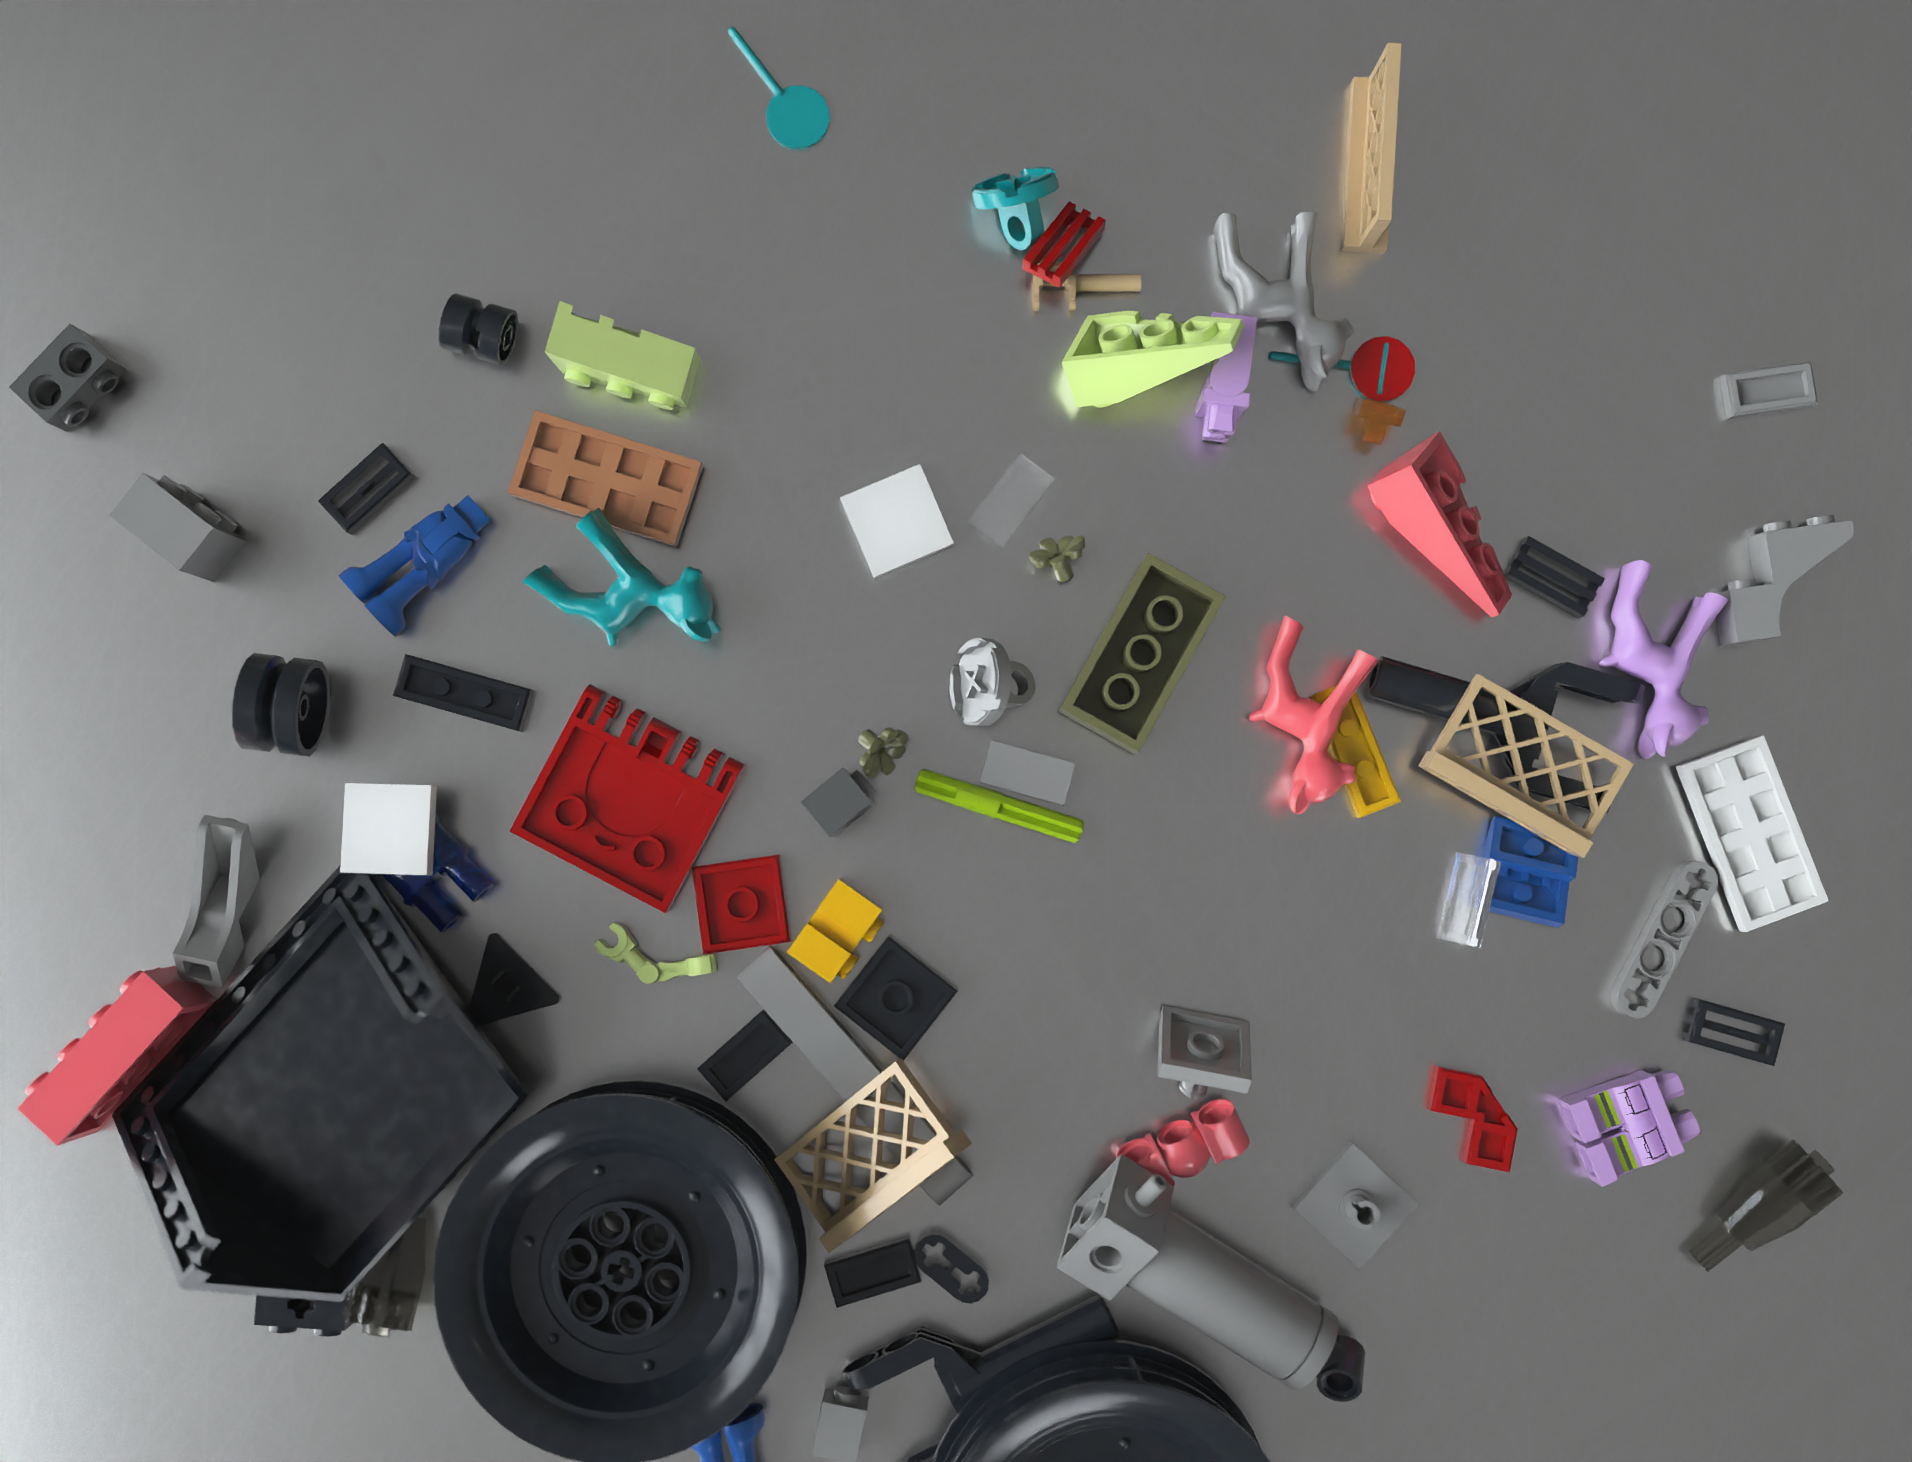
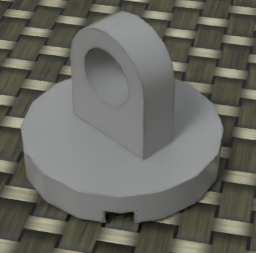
M973 638L960 648L957 655L963 656L960 659L959 665H953L950 674V697L956 714L963 716L965 719L962 722L969 726H991L1000 719L1005 708L1018 707L1032 699L1035 693V681L1031 671L1022 663L1009 661L1008 654L1002 644L994 639ZM1011 677L1018 684L1017 695L1011 692Z

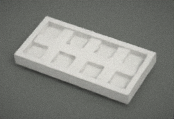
M1764 735L1750 738L1675 766L1739 931L1748 932L1829 902Z

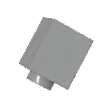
M837 1386L834 1391L825 1389L812 1448V1456L838 1462H857L867 1413L868 1397H863L857 1389L851 1390L846 1386Z

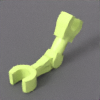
M613 922L609 926L618 935L619 941L617 946L611 947L603 939H599L594 943L600 954L618 963L625 962L645 984L667 981L677 976H697L718 971L715 953L690 957L677 962L661 961L656 964L654 961L648 960L636 949L638 943L630 933V930L626 925L619 922Z

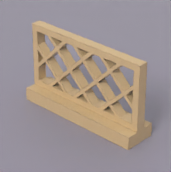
M1388 42L1370 77H1353L1350 83L1341 251L1384 254L1388 247L1389 223L1392 221L1402 43Z
M1475 674L1431 751H1426L1418 766L1565 852L1585 858L1594 843L1590 841L1592 835L1634 764L1482 675ZM1482 688L1496 697L1500 714L1477 720L1472 702ZM1505 702L1514 706L1517 710L1508 712ZM1467 713L1469 722L1460 724ZM1526 713L1534 718L1538 737L1516 742L1509 717ZM1502 720L1508 745L1485 750L1479 725ZM1544 724L1557 732L1546 734ZM1471 728L1477 753L1460 757L1446 749L1456 731ZM1565 736L1573 741L1577 759L1554 764L1548 740ZM1540 742L1546 767L1524 773L1517 748ZM1583 747L1595 754L1585 757ZM1509 750L1516 775L1498 779L1491 775L1487 756ZM1479 758L1481 768L1469 761ZM1605 759L1617 766L1609 783L1593 787L1587 762ZM1579 765L1585 789L1562 795L1556 771ZM1548 773L1554 798L1536 801L1530 797L1526 778ZM1518 781L1520 791L1507 783ZM1603 791L1602 795L1597 801L1595 793ZM1587 795L1591 813L1583 827L1569 820L1564 801ZM1556 804L1559 813L1546 806Z
M899 1059L779 1155L775 1161L824 1230L825 1234L818 1239L827 1252L830 1253L972 1145V1142L962 1129L956 1133L953 1131L904 1061ZM894 1075L906 1090L905 1104L886 1100L887 1081ZM876 1091V1098L870 1097V1095ZM858 1104L875 1107L874 1128L855 1124ZM885 1109L904 1113L903 1135L884 1131ZM846 1115L845 1122L839 1121ZM914 1116L926 1118L937 1135L930 1141L914 1138ZM829 1128L845 1132L843 1152L825 1149L826 1132ZM855 1134L873 1138L872 1159L853 1155ZM816 1139L815 1146L809 1145ZM883 1141L902 1145L901 1163L899 1165L882 1162ZM912 1147L919 1148L911 1155ZM799 1152L814 1156L813 1176L802 1174L792 1158ZM825 1158L843 1162L841 1183L823 1179ZM853 1165L871 1169L870 1188L865 1189L851 1185ZM881 1171L888 1173L881 1178ZM823 1189L840 1193L839 1212L833 1217L822 1202ZM851 1196L857 1197L850 1203Z

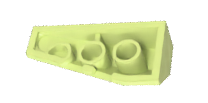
M1120 311L1088 315L1062 361L1076 407L1094 405L1095 407L1102 408L1110 406L1113 403L1121 402L1233 352L1244 325L1242 319L1195 316L1186 322H1175L1173 314L1160 313L1156 320L1141 318L1140 311Z

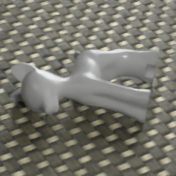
M1306 211L1296 215V223L1290 227L1292 240L1290 277L1288 280L1279 279L1267 281L1263 275L1243 260L1240 254L1236 215L1233 213L1221 214L1214 225L1213 233L1218 247L1222 277L1233 287L1239 310L1236 315L1257 317V323L1291 322L1296 329V348L1301 362V375L1304 385L1312 392L1318 391L1322 378H1327L1328 370L1337 364L1343 355L1346 339L1354 332L1347 318L1329 321L1322 320L1315 315L1311 254L1318 213Z

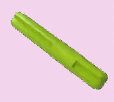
M921 769L915 783V791L917 793L1072 843H1078L1084 829V822L1079 818L927 769Z

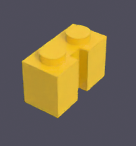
M840 878L787 953L829 983L834 980L836 975L845 979L859 959L858 956L853 954V951L860 941L864 939L870 943L885 921L878 917L884 908Z

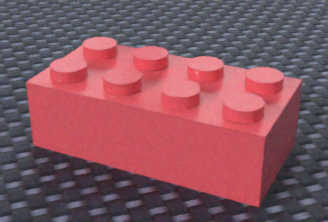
M176 966L157 967L153 970L143 972L139 970L121 985L120 991L123 994L114 1004L105 1005L93 1015L88 1023L91 1029L81 1039H74L60 1051L57 1056L60 1062L50 1073L45 1072L28 1086L26 1093L29 1096L17 1109L57 1146L98 1132L119 1106L217 999L201 984L180 980Z

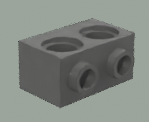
M69 323L9 388L46 423L67 432L71 427H75L85 420L89 413V408L101 395L108 394L117 386L119 376L126 368L88 333ZM91 357L92 363L90 368L82 373L81 367L83 362ZM61 389L59 401L52 405V395L55 391Z
M842 767L801 801V803L829 837H836L875 805L870 795L876 790L860 771L856 769L851 774Z

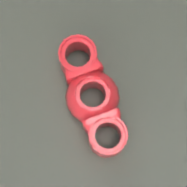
M1216 1099L1202 1106L1199 1111L1190 1113L1194 1122L1176 1120L1165 1125L1160 1130L1155 1142L1151 1133H1149L1144 1138H1136L1125 1143L1118 1150L1116 1159L1120 1154H1123L1151 1173L1162 1176L1167 1183L1174 1186L1176 1184L1171 1175L1181 1178L1193 1177L1204 1170L1210 1157H1212L1216 1165L1222 1160L1235 1158L1248 1148L1250 1140L1234 1104L1227 1099Z

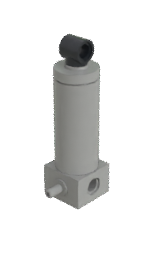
M1120 1154L1074 1203L1056 1268L1109 1301L1125 1285L1292 1390L1302 1389L1317 1377V1387L1320 1393L1333 1401L1348 1402L1360 1396L1363 1386L1365 1350L1357 1340L1349 1336L1337 1335L1339 1329L1338 1317L1334 1312L1170 1210L1174 1187L1167 1183L1162 1176L1151 1173L1123 1154Z

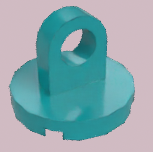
M1051 167L1025 168L1024 171H1021V177L1012 175L1010 178V173L1006 175L1002 173L975 184L971 191L973 204L977 209H998L1005 238L1015 249L1024 250L1034 246L1044 233L1039 198L1055 192L1059 188L1056 172ZM1020 220H1021L1022 223L1024 224L1025 232L1023 231V229H1022V227H1021Z

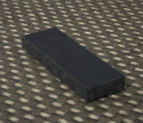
M405 654L393 696L522 732L534 690Z

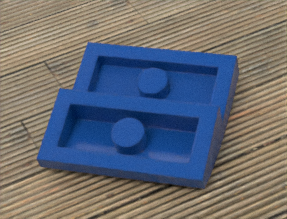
M1494 816L1482 854L1472 908L1559 928L1565 923L1569 882L1576 878L1578 856L1565 852L1510 819Z

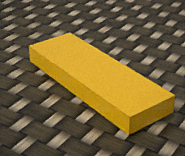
M1336 686L1313 694L1309 698L1323 704ZM1355 691L1342 712L1337 731L1330 741L1329 749L1333 758L1338 762L1355 766V782L1344 786L1357 818H1361L1401 802V799L1358 693Z

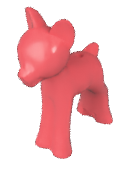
M1284 616L1266 667L1271 680L1267 697L1262 708L1252 712L1249 715V719L1251 721L1266 720L1268 723L1302 740L1304 752L1293 772V786L1289 795V804L1292 811L1296 814H1302L1310 803H1322L1332 798L1343 785L1355 782V766L1338 762L1331 757L1328 748L1331 739L1337 731L1339 719L1344 708L1379 661L1374 656L1357 650L1336 688L1323 704L1310 698L1300 697L1295 688L1289 667L1291 657L1304 627L1296 620Z

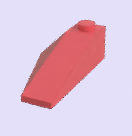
M1439 431L1383 467L1367 487L1370 490L1373 504L1378 510L1383 512L1388 522L1492 618L1501 613L1511 598L1512 593L1494 548L1489 543H1482L1478 521L1482 520L1477 506L1468 508L1460 487L1461 484L1467 482L1461 466Z

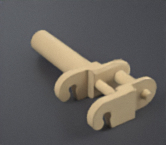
M1057 261L1050 271H1056L1063 261ZM1141 274L1069 275L1062 284V286H1065V290L1069 291V310L1076 311V292L1141 291ZM1033 275V311H1039V291L1043 290V287L1055 285Z

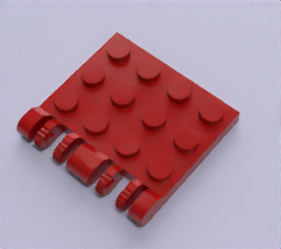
M589 684L582 693L509 832L664 913H668L726 801L737 785L745 769V764L729 757L713 786L708 785L723 755L722 752L714 748L707 755L697 779L683 771L694 757L698 749L699 740L692 736L688 737L671 766L666 761L675 749L682 731L653 717L637 746L631 745L630 743L637 735L644 721L646 712L638 708L629 715L626 725L618 738L606 732V730L620 711L621 699L611 696L601 711L595 725H593L591 722L600 710L605 700L606 692Z

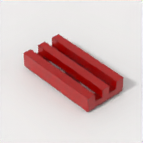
M1069 201L1023 258V269L1060 288L1103 233L1106 219L1098 216L1094 220L1091 218L1090 211L1083 209L1081 212L1076 211V204ZM1070 222H1072V224L1069 226V228L1066 230V232L1062 235V237L1059 239V241L1055 244V246L1051 249V251L1048 253V255L1044 258V260L1040 263V265H1038V263H1039V262L1041 261V259L1045 256V254H1046V253L1048 252V250L1052 247V245L1056 242V240H1057V239L1059 238V236L1063 233V231L1066 229V227L1070 224ZM1082 228L1086 229V233L1055 272L1050 271L1057 260L1069 248V245Z

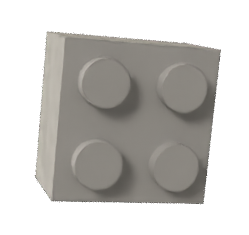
M142 473L109 515L179 571L211 582L218 578L246 542L234 532L238 527L235 522L218 510L213 512L202 504L204 499L199 494L182 483L180 485L165 475L158 480Z

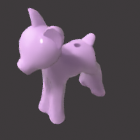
M1637 560L1621 567L1619 588L1611 612V618L1616 628L1614 643L1610 655L1603 658L1599 664L1601 667L1615 666L1618 670L1651 683L1654 687L1655 696L1647 711L1645 727L1639 736L1637 744L1641 758L1649 759L1656 752L1660 756L1665 757L1668 747L1684 743L1695 734L1699 727L1708 724V709L1687 702L1680 692L1703 636L1728 602V599L1716 593H1705L1704 597H1694L1688 615L1672 645L1668 647L1662 643L1654 642L1639 613V601L1652 565L1646 561Z

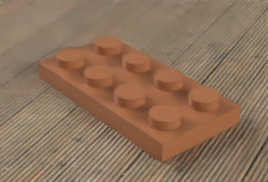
M535 410L508 493L511 496L581 518L590 511L600 507L611 527L677 547L703 464L688 457Z

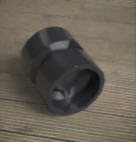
M457 293L452 294L443 309L438 335L440 347L463 355H468L474 351L475 356L480 360L504 365L509 359L516 341L518 314L513 309L492 303L483 308L482 302L478 299Z

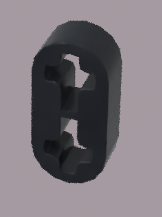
M931 1230L919 1237L915 1244L914 1258L921 1271L963 1303L971 1304L978 1302L986 1295L989 1287V1276L987 1269L978 1259L941 1231ZM938 1242L943 1244L942 1255L950 1262L949 1265L946 1266L937 1258L931 1262L926 1261L927 1251L924 1246L929 1244L934 1247ZM957 1267L966 1275L971 1274L973 1271L977 1272L979 1287L974 1289L969 1286L965 1291L960 1289L961 1278L953 1270Z

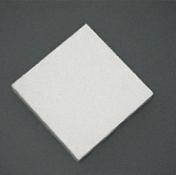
M920 464L840 497L874 579L954 546L952 537Z
M345 783L340 873L432 875L437 786Z

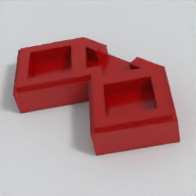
M1435 1065L1427 1109L1433 1112L1470 1119L1462 1161L1466 1164L1510 1173L1518 1128L1508 1113L1504 1111L1486 1080L1479 1074Z

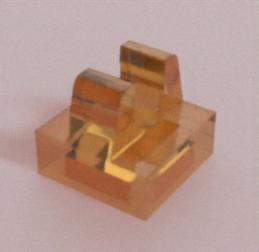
M1357 396L1353 414L1365 418L1360 438L1363 441L1379 445L1382 444L1388 424L1401 427L1406 412L1400 406Z

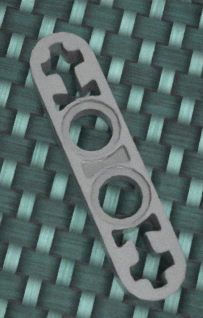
M1684 861L1672 871L1610 993L1611 1003L1620 1014L1642 1018L1651 1014L1655 1009L1716 892L1718 876L1714 868L1708 863ZM1699 871L1698 879L1703 882L1702 887L1692 888L1686 897L1687 900L1694 901L1693 906L1688 902L1674 899L1675 894L1686 895L1691 887V883L1686 879V875ZM1671 907H1678L1683 912L1685 918L1683 927L1676 932L1669 931L1664 924V914ZM1651 946H1658L1664 953V963L1656 971L1649 970L1643 961L1644 952ZM1635 971L1640 975L1654 978L1653 983H1641L1642 979L1633 976ZM1640 985L1637 994L1643 998L1640 1005L1631 1004L1628 1008L1630 1000L1625 997V992L1627 989L1636 990Z

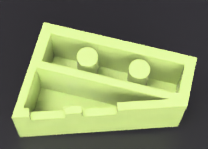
M559 301L545 353L558 369L565 374L564 379L566 381L584 387H589L591 381L607 386V392L623 398H631L633 393L649 397L648 403L667 410H673L674 405L687 408L701 361L696 348L643 329L638 333L613 326L614 319L602 315L599 321L577 316L572 311L573 305Z

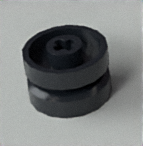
M253 653L246 659L238 675L232 703V727L235 740L241 749L270 752L277 746L280 753L309 757L317 750L326 727L330 703L329 678L323 662L293 658L286 663L281 656Z

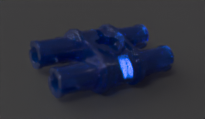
M436 816L432 875H376L378 877L383 876L404 898L403 903L406 906L409 905L411 908L416 906L440 933H444L462 915L436 889L437 881L442 876L448 875L472 902L482 898L494 884L468 858V848L465 845L461 846L440 824L441 819Z

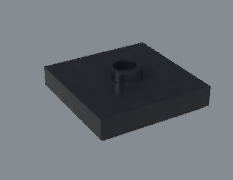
M888 936L835 1003L834 1007L904 1061L952 1000L958 989L891 936Z

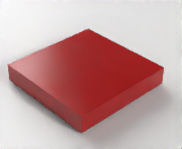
M780 854L691 867L703 955L792 942Z

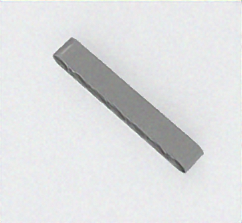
M770 945L737 975L747 991L845 1102L884 1071L773 946ZM889 1079L887 1081L886 1100L905 1104V1094L892 1079ZM876 1091L873 1092L870 1095V1097L876 1098ZM858 1104L856 1114L867 1127L874 1128L875 1107ZM885 1109L884 1131L903 1135L904 1113ZM914 1116V1138L930 1141L937 1135L926 1118ZM883 1141V1145L901 1163L902 1145ZM912 1147L911 1155L919 1148ZM957 1155L919 1186L940 1206L974 1175L961 1157Z

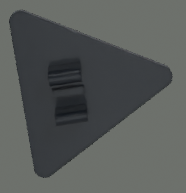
M492 933L488 936L469 1006L470 1013L479 1025L548 1007L560 1002V994L499 933Z

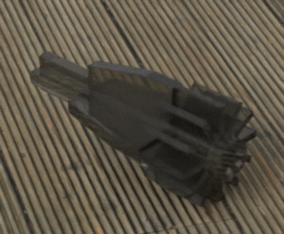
M1792 1139L1746 1178L1717 1215L1723 1221V1224L1690 1249L1689 1252L1709 1272L1742 1245L1751 1252L1798 1229L1843 1194V1191L1829 1177L1835 1172V1169L1816 1149L1808 1154Z
M417 1217L394 1245L363 1277L361 1282L349 1293L343 1320L363 1325L361 1333L389 1337L390 1330L412 1331L425 1275L426 1219Z

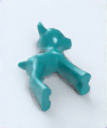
M600 507L587 513L578 522L576 527L597 547L618 574V578L611 584L607 592H578L571 589L545 564L541 568L535 569L522 581V583L544 595L567 615H582L595 623L601 630L607 633V640L611 647L617 644L620 631L626 628L648 606L658 607L672 623L681 627L688 636L698 642L709 641L713 633L721 631L719 625L711 618L713 601L711 593L702 581L703 571L688 566L684 569L678 581L671 585H664L623 544Z

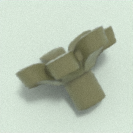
M1064 536L1059 539L1057 544L1053 538H1046L1040 542L1042 549L1032 551L1029 557L1037 568L1052 567L1058 581H1067L1074 576L1070 562L1083 556L1082 549L1085 548V538L1083 536L1076 538Z
M889 727L884 729L879 736L870 729L861 733L859 743L867 751L861 757L860 765L863 767L867 777H875L879 770L886 776L894 771L895 763L892 759H899L905 753L906 747L903 745L909 739L906 732Z

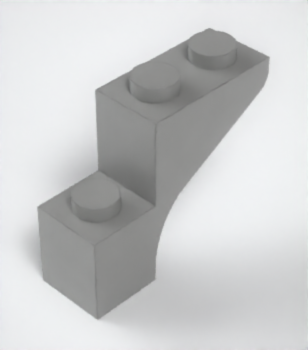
M1825 515L1806 519V526L1794 528L1791 526V521L1774 522L1763 525L1762 533L1747 538L1754 578L1728 582V590L1717 593L1728 599V602L1716 616L1720 646L1764 641L1782 636L1780 608L1787 589L1798 578L1853 537V520L1835 522L1834 515Z
M204 815L199 823L196 838L191 907L183 933L172 953L180 980L223 988L244 948L239 918L260 880L250 829L247 823H242L232 818H218Z

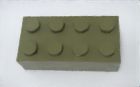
M1147 553L1058 712L1133 754L1140 752L1226 596L1152 554Z

